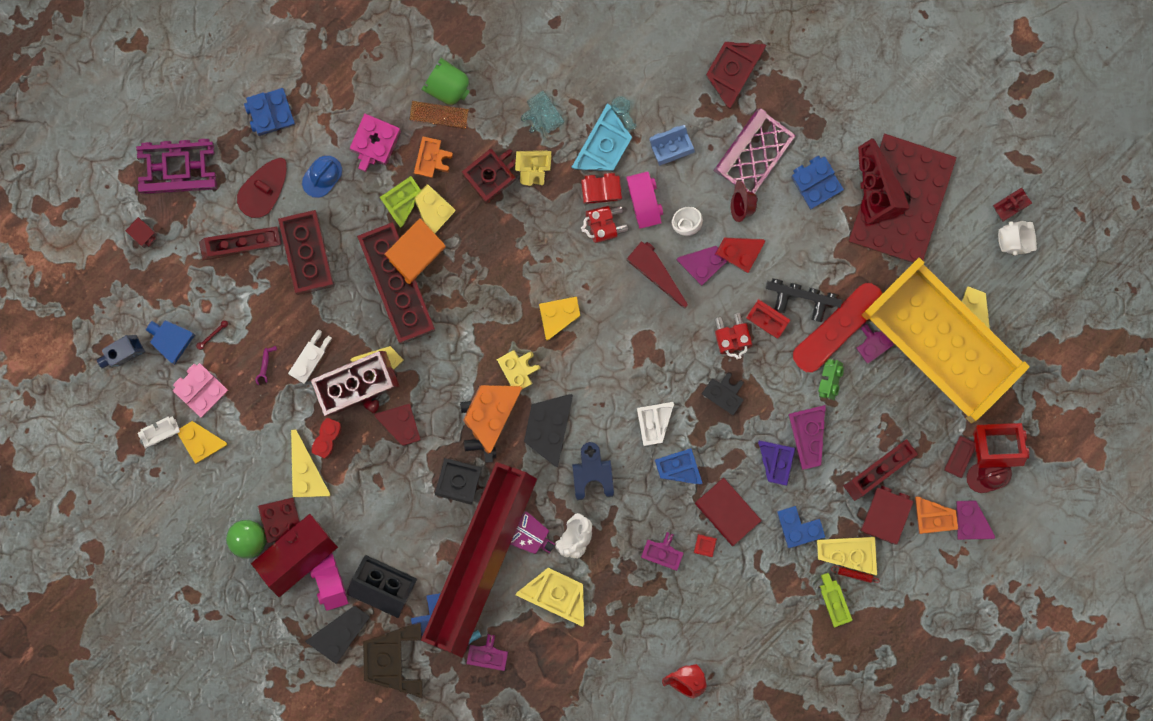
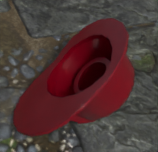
M740 180L735 184L730 207L732 217L736 222H741L744 218L752 216L756 212L758 201L757 195L747 191L744 183Z
M977 463L968 470L966 476L967 483L973 491L987 493L1006 486L1011 480L1012 470L1011 467L978 468Z

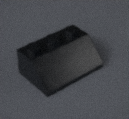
M365 555L350 582L346 595L399 618L417 578Z

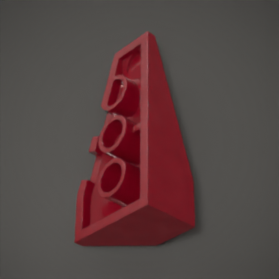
M871 138L858 147L859 169L862 171L863 182L860 185L864 193V200L861 201L867 224L897 217L910 209L905 193L875 139Z

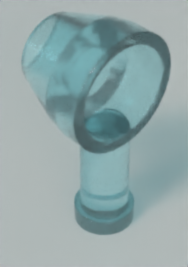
M624 96L614 98L611 103L614 113L622 116L628 131L636 128L628 113L630 110L629 100ZM619 101L624 102V106L619 107L617 103Z

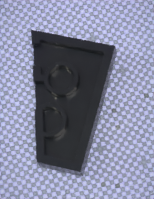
M353 606L305 642L337 664L370 616L358 607Z

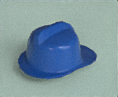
M326 155L315 160L303 177L302 186L304 191L309 196L315 198L325 196L342 175L341 163L336 158Z

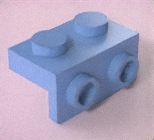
M685 125L674 127L669 131L658 133L649 138L652 151L659 166L695 153Z

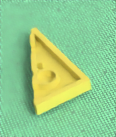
M291 430L293 497L330 496V492L297 430Z

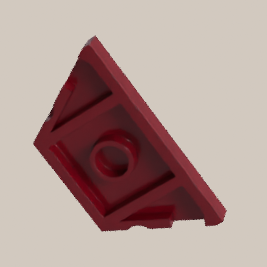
M724 42L706 77L727 108L731 109L767 45Z

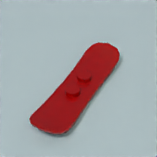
M865 283L859 286L841 305V308L839 307L795 348L793 360L797 366L805 372L818 370L854 332L868 321L862 314L883 294L880 288L872 283Z

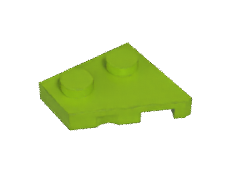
M412 176L379 197L400 228L404 225L416 203L414 198L421 191Z

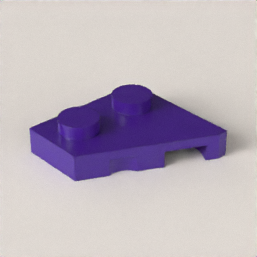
M759 440L758 444L768 482L788 486L796 448Z

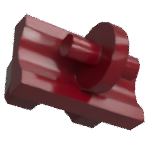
M1021 187L994 204L993 208L1002 222L1031 205L1032 202Z

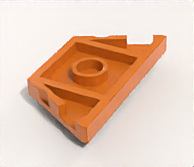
M479 386L463 421L472 430L475 438L481 442L486 453L490 454L522 387Z

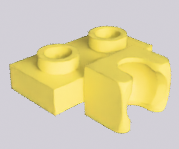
M516 151L515 170L521 171L520 183L532 186L533 183L543 185L544 171L550 170L551 151Z
M515 350L497 359L511 386H520L523 390L533 384L528 375L540 370L541 367L539 365L529 366L528 361L534 356L532 352L519 358Z

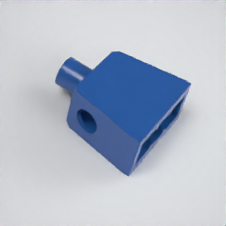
M166 320L161 326L151 321L146 328V331L154 336L150 343L174 365L195 336L192 332Z

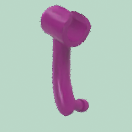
M276 346L269 349L266 347L263 351L261 371L255 379L259 386L258 380L260 377H264L265 382H268L266 371L269 352L276 351Z

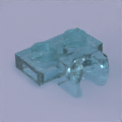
M544 91L527 101L531 109L521 116L522 122L526 120L533 121L534 124L529 129L530 133L535 132L542 126L547 133H550L565 122Z

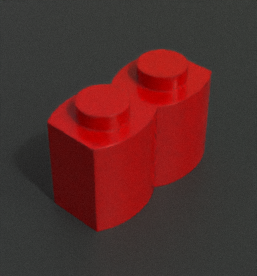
M615 173L604 174L602 178H596V175L585 176V179L581 180L583 204L622 200L620 177L615 176Z
M326 418L321 424L320 435L312 445V453L328 459L333 452L334 441L340 436L342 424Z

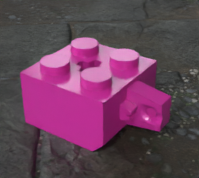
M364 113L350 146V151L359 154L358 159H361L358 169L366 172L369 165H374L375 162L386 166L401 133L400 128ZM376 136H378V139H379L380 141H379V142L376 141V142L373 144L371 138H375Z

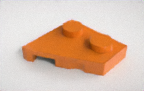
M915 497L919 534L958 530L956 510L921 497Z

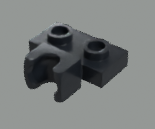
M728 371L721 383L712 378L702 392V395L731 415H734L744 400L737 395L744 381L740 380L736 385H732L729 381L732 373Z

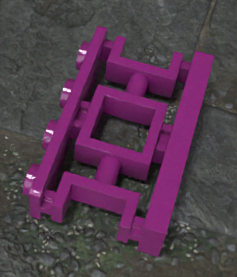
M199 139L195 143H191L190 140H180L179 144H172L171 141H162L160 145H152L151 142L141 143V146H136L137 159H147L148 174L147 177H138V192L140 194L217 190L216 173H206L205 159L207 155H215L214 143L210 142V139ZM208 148V150H200V161H190V152L182 151ZM169 151L162 153V163L152 164L151 154H144V152ZM185 157L186 174L168 175L167 158ZM201 168L202 178H209V180L184 181L191 179V169ZM153 171H163V180L171 181L145 184V182H153Z

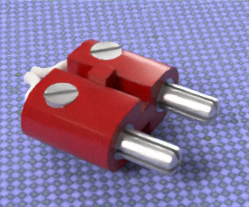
M604 206L586 211V218L583 221L584 225L581 227L582 232H586L587 236L592 238L594 243L617 238V233L628 231L627 225L616 227L612 220V215L623 212L622 207L610 209L609 206ZM586 221L588 222V226H590L591 228L590 233L588 230L585 229L587 225Z
M740 313L734 314L736 325L731 328H724L722 318L719 317V320L716 318L718 330L715 331V336L720 354H727L730 357L734 356L736 359H741L742 354L746 353L747 349L753 346L747 324L742 322ZM736 350H744L739 353V357L736 354H730Z

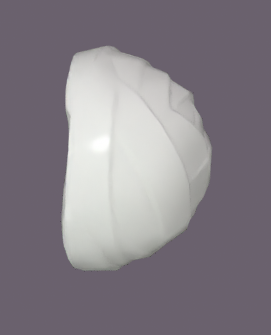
M694 207L679 209L672 219L673 229L683 236L694 235L700 230L703 223L701 212Z

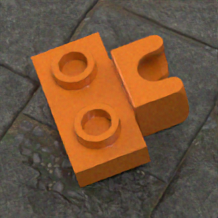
M423 136L414 174L433 178L434 170L448 173L449 167L442 164V160L445 158L451 159L453 153L440 150L441 140Z

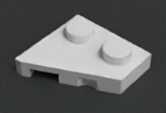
M674 402L637 408L643 446L663 443Z

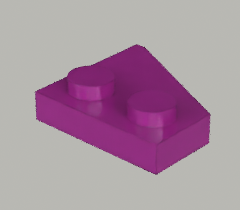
M717 246L680 256L676 259L701 286L727 262L715 254L718 250Z

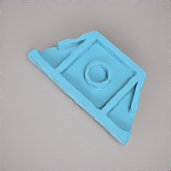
M609 104L604 108L573 163L572 169L614 171L632 136L625 129L623 123Z

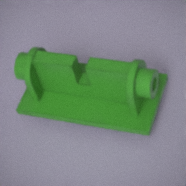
M831 359L825 362L822 376L829 378L828 380L821 379L818 390L820 393L819 397L835 400V396L838 395L840 389L838 385L839 380L844 373L842 362Z

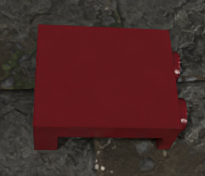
M877 487L864 523L861 525L860 532L897 545L914 501L909 500L910 496L899 493V495L891 493L892 489L888 487Z

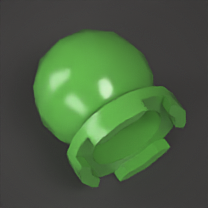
M240 520L234 523L226 535V544L229 550L240 558L258 556L264 550L267 543L263 527L251 520Z

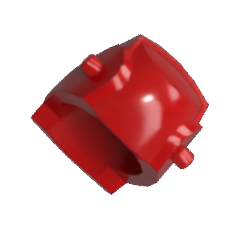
M697 664L681 667L676 672L670 673L662 679L664 687L670 685L683 695L693 699L703 694L707 688L705 674Z

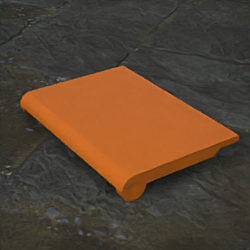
M419 218L384 255L405 277V281L410 284L446 246Z

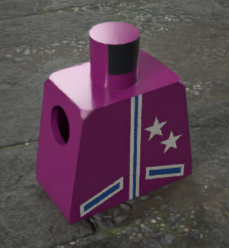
M525 511L510 545L536 554L539 548L550 554L555 543L546 538L550 531Z

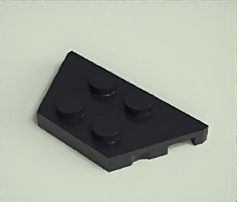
M572 394L531 405L524 443L555 467L559 465L573 397Z

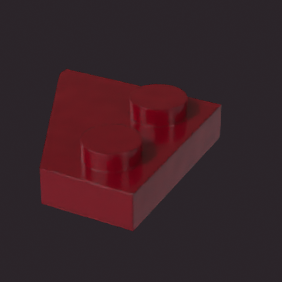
M410 403L374 414L377 420L402 446L421 441Z

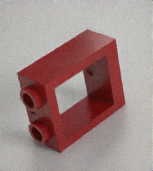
M1022 423L976 425L973 436L978 468L1025 465L1030 453L1029 448L1025 445L1027 434L1023 430ZM1016 435L1019 453L989 455L986 436Z

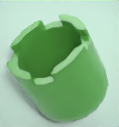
M440 58L438 63L441 65L435 66L425 83L428 87L424 85L421 90L447 105H454L460 99L465 100L470 92L467 89L469 79L461 70Z

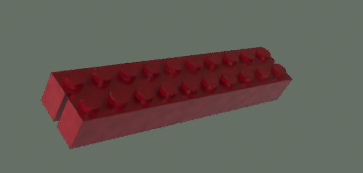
M498 462L495 463L421 641L463 658L537 482V478L519 469L511 468Z

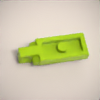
M829 573L822 574L821 578L824 585L820 586L821 594L833 627L851 622L852 618L840 585L836 580H831Z

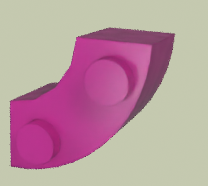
M648 171L627 176L629 193L639 229L661 224L660 216L664 214L661 204H657L654 189H657L655 179L650 178Z
M331 553L310 571V575L316 579L320 593H317L320 605L324 604L326 611L349 604L334 555Z

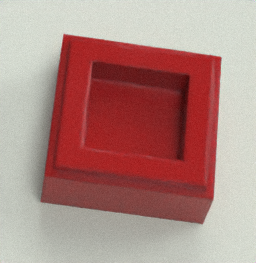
M698 534L694 553L713 557L717 539Z

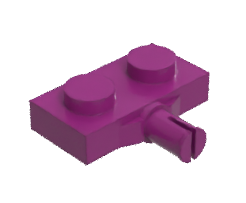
M865 324L860 329L867 338L856 347V350L866 364H868L892 347L894 343L881 330L873 333L868 324Z
M666 532L663 543H656L647 539L641 558L677 571L684 553L670 546L674 535Z
M487 634L486 646L470 645L467 664L505 671L508 652L493 647L495 635H492L490 643L491 635Z

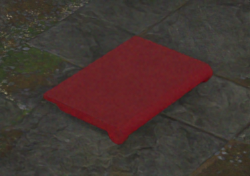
M724 477L694 503L732 547L762 521Z

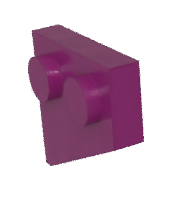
M956 501L957 540L995 539V535L977 501Z

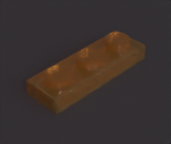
M412 101L409 120L466 129L469 109Z

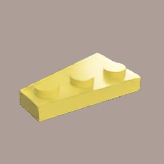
M875 537L817 540V556L819 560L877 575Z

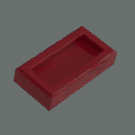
M959 436L944 471L962 478L975 451V443L963 436Z

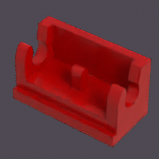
M759 299L746 317L747 320L777 339L790 322V319Z

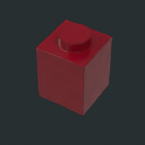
M139 217L125 230L143 248L146 246L150 247L156 241L155 237L157 234Z

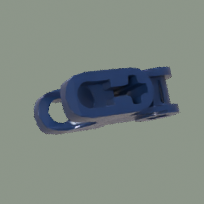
M593 442L585 443L581 448L582 463L572 464L577 501L584 499L585 487L587 483L593 480L603 485L604 494L607 497H613L611 460L601 461L598 445ZM588 446H592V449L596 450V453H593V457L585 454Z

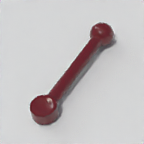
M223 320L221 325L203 342L197 343V349H204V345L222 328H226L228 322Z

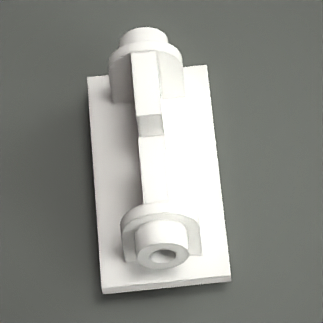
M167 416L156 422L158 426L156 429L153 424L140 429L141 431L138 432V435L143 441L145 448L180 432L176 419L173 416L170 418Z

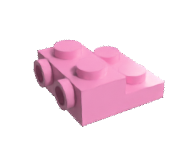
M199 363L198 365L193 364L187 370L188 375L184 379L179 378L173 386L175 388L173 392L202 418L228 390Z

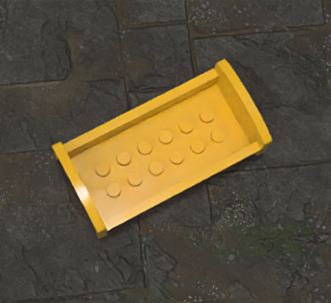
M919 257L862 316L866 320L870 319L967 415L966 419L970 423L976 422L1030 366L1025 361L1022 362L924 265L925 262Z

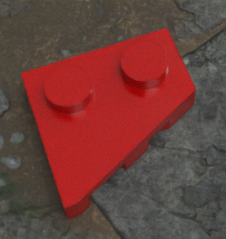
M724 237L715 254L742 271L749 273L765 240Z

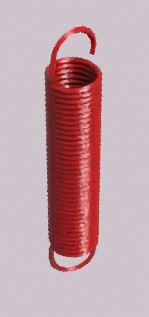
M838 567V574L869 583L874 578V575Z

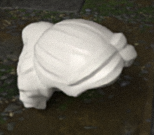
M577 513L567 521V530L562 534L560 540L555 542V548L564 557L580 558L585 553L586 546L592 538L591 521L582 514Z

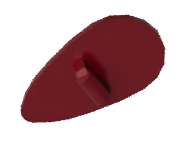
M277 158L264 164L240 188L237 194V204L246 216L261 218L273 209L286 179L287 162L284 158Z

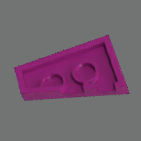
M826 405L788 414L802 470L821 466Z

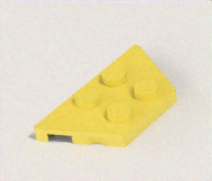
M547 568L516 593V596L582 627L584 625L583 584Z

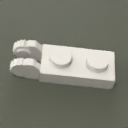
M319 329L311 341L307 343L288 373L303 384L311 376L332 340L328 336L323 341L321 348L315 346V343L322 334V331Z

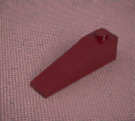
M277 226L206 237L199 241L202 260L222 258L281 245Z
M641 241L626 261L681 307L686 309L688 306L687 302L658 255L654 252L655 248L650 243H643Z
M906 439L843 485V487L852 499L856 501L918 454Z

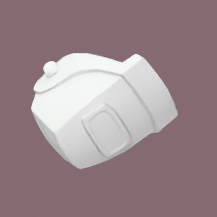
M1012 221L1000 228L998 231V242L1001 251L1013 255L1036 251L1037 243L1033 222L1018 221L1013 223Z

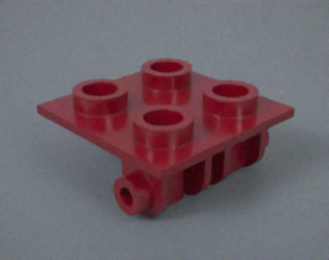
M294 498L258 506L267 543L278 541L300 522Z

